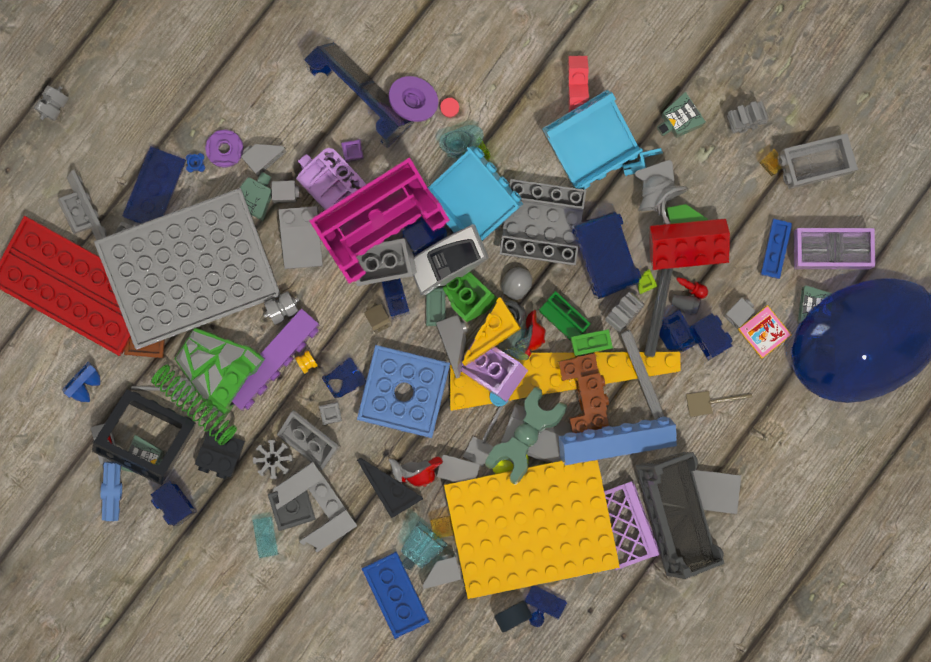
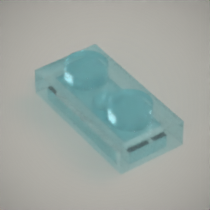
M272 516L253 520L259 558L279 555Z

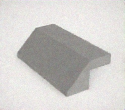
M515 404L501 443L509 442L514 437L515 429L519 425L524 424L523 420L526 416L524 406ZM560 420L557 426L543 429L538 434L537 442L529 447L527 455L548 463L560 461L559 436L572 433L571 424Z

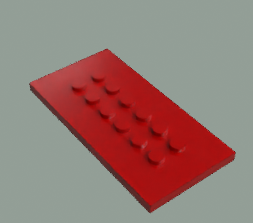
M24 216L0 259V290L114 354L121 356L131 336L100 257L33 219Z

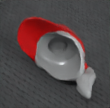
M434 457L430 461L424 460L420 463L408 462L400 465L394 459L388 460L392 466L394 477L398 482H409L418 487H425L435 480V468L443 463L440 457Z

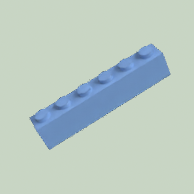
M660 417L657 420L651 421L641 420L639 423L634 424L623 423L621 426L616 427L605 426L598 430L588 429L581 433H566L563 436H559L560 458L565 465L677 446L676 424L670 417Z

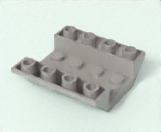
M510 179L509 187L521 196L523 205L504 221L499 255L576 266L586 190Z

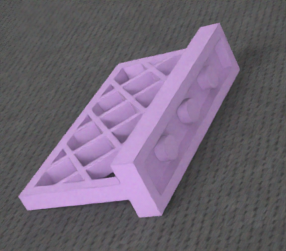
M634 481L604 491L605 495L612 493L611 497L605 496L609 500L607 507H609L611 501L621 505L617 516L609 512L610 516L616 518L612 526V532L623 536L619 546H616L617 554L619 550L629 554L627 561L619 564L620 568L660 555ZM623 489L626 496L623 504L612 499L615 492ZM623 507L631 510L632 517L630 521L619 517ZM617 520L628 524L624 534L614 530ZM630 525L638 528L639 535L636 540L626 535ZM624 538L635 542L631 552L620 548ZM637 543L645 547L647 555L639 557L633 554Z

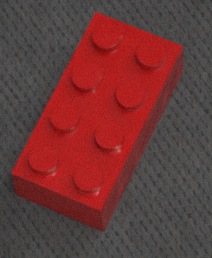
M726 219L649 226L650 259L653 270L729 263L730 231Z

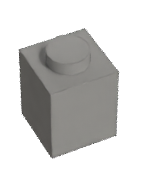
M295 181L272 182V201L274 204L297 203V197H300V187L296 186Z
M741 298L724 317L738 329L755 312L753 309L754 305L748 299L744 300Z

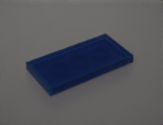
M150 146L122 217L142 224L164 216L186 160Z

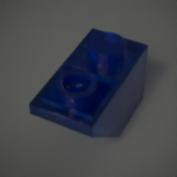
M401 279L383 281L382 286L391 318L410 314Z

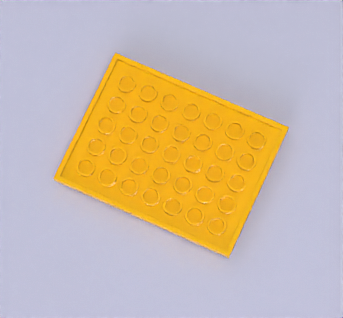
M560 460L528 467L527 472L516 485L510 481L512 471L444 484L468 599L620 568L598 460L565 465Z

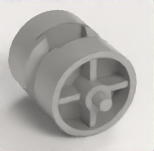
M47 85L42 93L43 99H39L34 106V109L40 113L41 120L48 117L56 121L60 114L59 108L64 107L69 99L61 92L62 87L59 86L58 89H54Z
M289 291L280 294L279 300L270 299L264 302L267 309L264 317L269 316L276 325L284 320L285 315L288 317L296 315L299 312L296 307V302L299 299L292 298Z

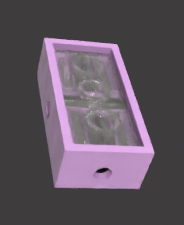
M797 228L794 231V269H872L875 267V228Z

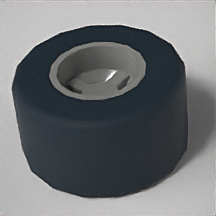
M522 600L496 614L494 618L504 633L532 618V614L525 601Z

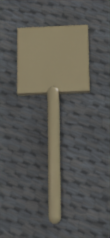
M709 391L686 394L690 417L713 414L711 404L752 397V394L710 400Z

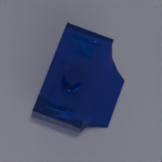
M680 310L662 320L659 336L668 351L677 350L683 353L699 343Z

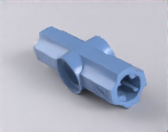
M112 461L104 462L103 482L101 484L102 520L119 521L120 500L122 498L121 466Z

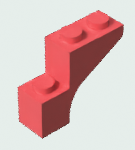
M568 56L569 112L589 101L587 56Z

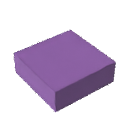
M360 139L341 143L346 162L364 159Z

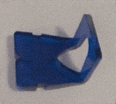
M352 358L346 359L342 365L336 367L330 374L322 376V380L334 398H341L356 390L357 387L366 384V379L360 371H357L358 367ZM331 379L342 380V387L339 392L334 391L329 384Z

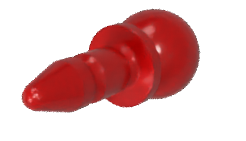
M681 277L676 278L679 284L689 289V293L694 294L697 299L707 297L708 288L705 285L699 284L696 281L692 283Z

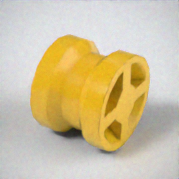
M308 350L304 352V355L295 357L304 374L310 368L318 366Z

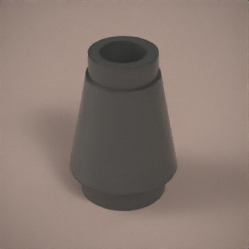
M674 294L671 305L690 315L692 313L697 315L701 300L694 296Z

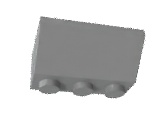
M405 238L382 242L368 249L365 254L356 257L366 273L356 281L357 286L410 277L417 273L413 253Z

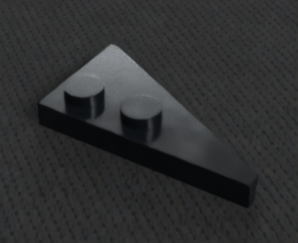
M360 458L357 460L391 518L423 500L422 496L364 459Z

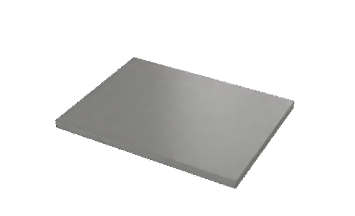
M241 188L94 241L136 350L280 296Z

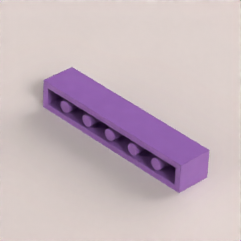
M302 308L260 354L265 360L257 372L247 378L232 401L240 410H249L255 403L254 398L258 394L261 396L268 389L266 385L271 380L274 382L280 376L281 372L279 371L281 368L289 366L294 360L292 356L296 352L300 353L307 344L305 342L308 338H314L320 331L318 329L320 325Z

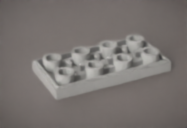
M664 467L660 495L663 505L690 508L680 468ZM701 470L693 471L704 510L737 514L741 475Z

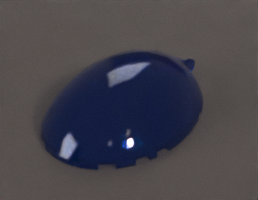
M881 278L853 284L830 294L808 312V315L802 323L800 322L794 334L795 338L791 347V362L797 378L808 391L813 392L817 396L830 401L844 403L861 402L880 397L906 384L916 377L931 361V293L923 286L911 281Z

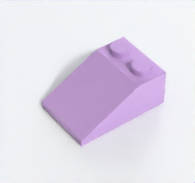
M493 347L467 366H464L462 363L461 372L505 402H507L528 372L520 362L496 347Z

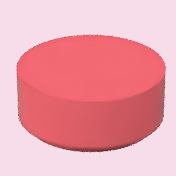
M453 98L444 99L440 105L441 113L447 118L455 117L459 112L458 102Z

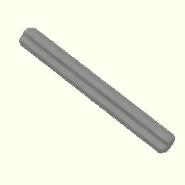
M630 330L621 333L622 339L652 415L657 420L660 417H664L663 411Z

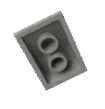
M317 206L279 209L285 269L323 266L321 239L309 222V220L319 215Z

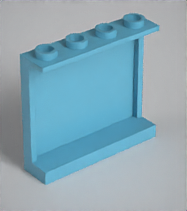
M605 90L542 129L571 184L576 189L584 190L591 185L590 183L596 179H603L606 177V173L621 168L623 163L636 159L639 153L643 152L642 148L638 147L614 101L616 100L614 94L609 90Z
M472 146L468 147V151L427 188L440 202L450 220L446 224L454 233L474 224L483 241L516 212L523 203L521 196L516 191L510 189L508 186L509 182L503 176L500 177L496 172L497 168L495 165L483 157V151L478 147Z

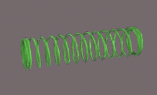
M169 365L162 366L152 377L151 383L155 384V387H160L161 392L166 391V397L171 396L172 402L177 401L176 405L178 407L182 406V411H188L187 415L189 417L193 416V421H199L198 425L204 426V431H210L209 436H215V441H218V444L223 445L228 442L235 434L237 427L232 425L216 440L218 433L229 424L230 420H227L217 433L211 435L212 429L223 420L224 415L220 416L210 429L205 430L206 425L215 418L219 410H216L206 423L200 425L201 419L212 410L213 405L209 406L202 416L195 420V415L205 407L208 400H205L194 414L189 415L190 409L202 399V395L198 396L191 406L184 410V405L196 395L197 390L193 391L183 404L178 405L179 399L189 392L191 385L184 389L178 399L173 400L174 394L185 385L186 380L182 381L171 395H167L168 390L179 381L181 375L177 376L167 389L162 390V386L175 374V371L169 373Z

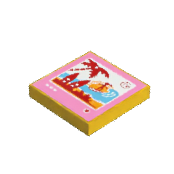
M768 305L737 329L761 359L792 335Z

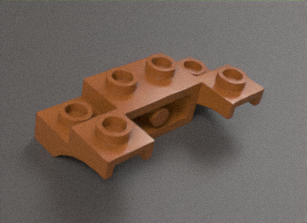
M595 353L558 361L561 380L575 379L582 415L569 418L572 433H581L588 429L598 430L609 426L606 414V405H609V400L603 390L605 379L598 372Z

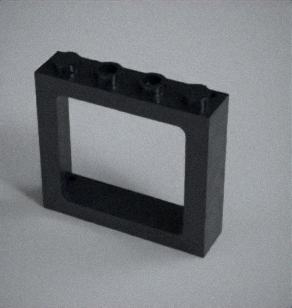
M126 389L94 440L92 452L157 484L163 485L194 433L196 422L187 416L183 417L170 408L159 405L154 400L142 397L135 391ZM129 404L180 429L159 465L144 460L107 441Z

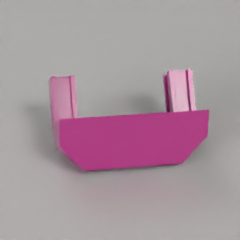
M408 158L312 218L309 222L350 284L351 282L358 281L366 274L359 264L357 256L365 254L368 249L381 244L384 239L397 234L403 227L413 224L421 216L433 231L442 228L450 220L440 202L427 188L411 158Z

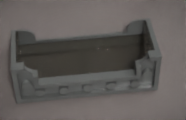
M681 452L636 465L666 576L682 579L690 578L725 564L722 549L712 542L693 471L697 469L698 460L694 452Z

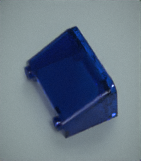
M615 211L571 225L573 235L579 239L576 241L579 244L590 277V283L594 285L592 286V292L596 299L639 284V279H642L639 269H635L621 227L623 219L621 214H617Z

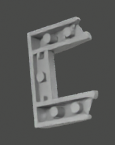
M312 461L273 488V491H278L279 503H275L278 510L309 489L330 520L299 542L303 545L307 542L315 546V551L319 552L355 528L357 524Z

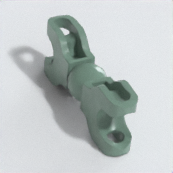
M534 387L525 400L526 416L523 420L524 424L519 425L515 429L514 437L509 442L495 445L485 461V466L491 469L495 468L502 460L511 461L514 468L510 475V481L514 485L520 482L528 470L526 455L529 452V447L537 442L538 434L543 429L557 426L567 410V405L562 402L558 403L550 411L542 410L538 406L542 397V390L539 387Z

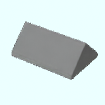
M294 410L290 413L277 434L311 462L313 461L321 470L325 468L340 449L338 444Z

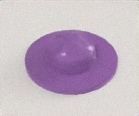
M413 76L399 78L392 84L389 90L388 97L391 107L399 116L406 120L414 122L428 120L435 114L438 108V96L434 88L421 78Z

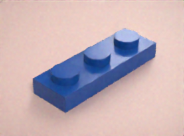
M777 219L772 220L760 275L780 279L792 223Z

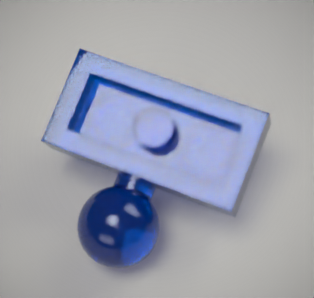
M535 585L531 586L524 600L526 604L537 609L536 612L532 613V618L529 619L533 627H540L544 624V613L559 620L567 604V601Z

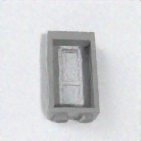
M848 134L785 148L778 153V163L783 169V180L788 189L849 175L858 170Z

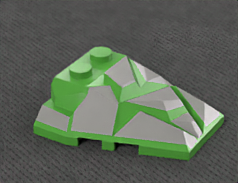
M198 328L193 329L174 358L195 390H197V393L202 395V400H208L206 406L213 405L211 411L214 413L216 410H219L217 416L224 415L223 420L235 405L232 401L247 378L255 374L265 360L263 356L249 346L239 345L230 339L225 340L218 337V335Z

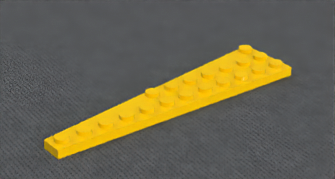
M573 352L531 353L529 357L523 353H506L528 370L508 401L527 398L534 387H539L542 390V395L576 390L575 379L561 380L558 361L573 358ZM594 352L598 372L604 376L605 384L638 379L628 352ZM639 352L649 377L681 371L680 352H656L654 357H647L644 355L645 352ZM450 363V411L492 404L490 400L491 392L463 372H461L460 378L456 379Z

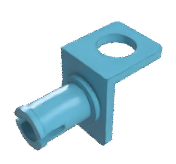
M662 149L641 152V159L638 162L623 164L625 176L635 174L636 171L647 168L645 158L663 154Z

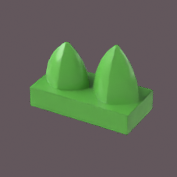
M609 329L570 337L574 357L613 348Z

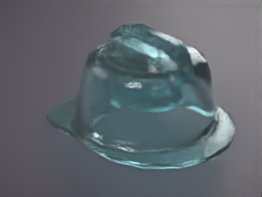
M476 125L463 126L443 134L440 137L439 146L446 152L448 157L459 159L468 151V147H477L481 144L484 133Z

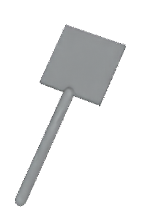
M180 378L179 381L168 390L174 392L176 387L182 381L186 380L185 385L176 394H174L173 400L178 399L180 394L189 385H191V389L184 397L179 399V401H185L187 397L193 391H195V388L193 387L188 378ZM131 386L132 390L160 391V387ZM196 395L190 401H194L196 399Z
M499 406L483 439L480 440L473 436L463 455L464 458L484 467L485 461L493 449V446L486 443V440L503 406Z

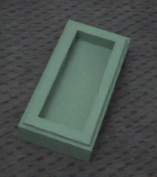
M435 288L426 295V326H437L436 322L446 319V294L443 288Z

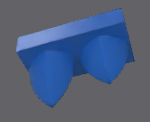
M89 361L62 389L63 393L69 398L72 397L80 402H90L89 393L83 383L91 386L100 385V376Z

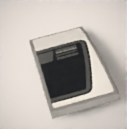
M472 224L455 232L414 257L417 273L413 277L421 295H427L438 286H445L456 277H463L489 258L476 226Z

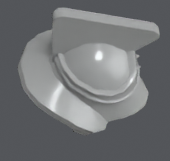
M667 160L635 172V176L643 181L641 195L643 199L638 211L654 210L658 212V216L661 215L663 218V224H670L665 212L666 204L688 190L687 186H675L673 164L671 160Z

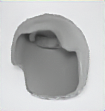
M522 267L510 269L501 283L503 294L514 300L522 299L531 289L532 275Z

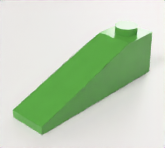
M468 272L463 277H456L443 286V290L448 296L453 310L466 322L486 313L498 299L471 272Z

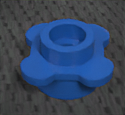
M202 153L198 155L188 154L186 156L187 171L190 173L193 171L203 172L205 170L203 165L205 156Z

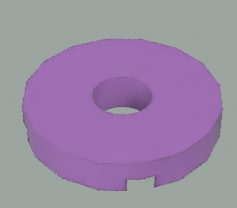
M219 130L213 133L208 138L205 147L206 155L211 163L222 168L232 167L237 164L244 151L243 142L240 137L230 130ZM228 144L230 150L225 154L221 153L219 150L220 146Z

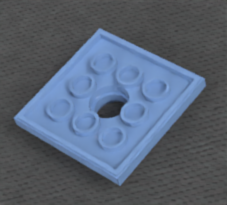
M375 345L357 420L432 438L450 363ZM401 383L410 384L414 391L412 398L405 402L398 400L395 396V388Z

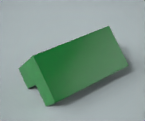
M556 291L539 309V312L570 341V337L582 335L591 325Z

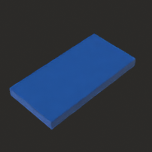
M397 552L362 568L395 639L430 622Z

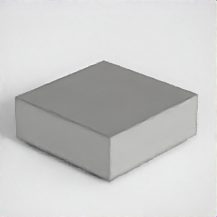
M338 402L319 406L323 425L342 421Z

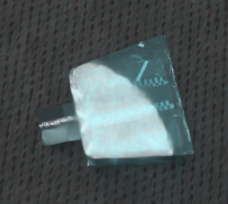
M419 521L412 529L401 550L407 556L403 560L402 565L408 570H411L415 564L423 568L440 554L448 544Z

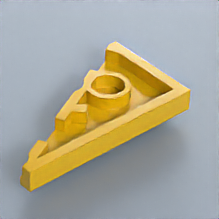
M501 297L497 299L491 314H488L485 324L482 325L477 333L473 345L466 352L462 361L464 366H467L521 329Z

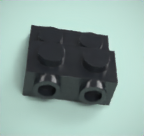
M207 431L195 465L199 466V471L208 474L210 470L217 472L216 476L225 480L228 477L233 478L246 441L231 437L228 442L220 445L218 441H215V436H209L210 431ZM211 431V435L217 433V431ZM218 433L216 440H218L223 433Z

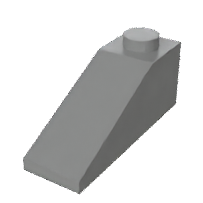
M458 315L436 322L457 379L460 378L466 345L465 332L468 331L465 322H460Z

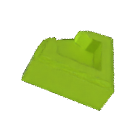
M650 269L645 271L639 279L638 291L640 295L657 287Z

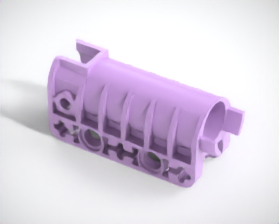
M326 148L313 160L306 154L298 161L302 165L301 168L303 170L297 176V181L324 210L357 191L356 188H352V180L357 188L367 185L332 148ZM329 158L331 160H335V167H333L334 164L330 160H328ZM343 171L348 172L347 175L343 177L339 176V174Z

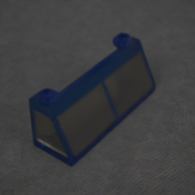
M334 42L317 46L304 59L307 70L313 76L323 73L328 77L334 72L380 117L376 123V130L382 137L380 142L387 149L414 123V121L402 118L393 110L388 95Z

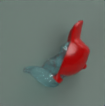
M536 310L528 314L525 329L522 331V337L516 342L515 347L506 348L503 351L504 353L510 354L518 360H528L531 352L545 343L546 330L537 323Z

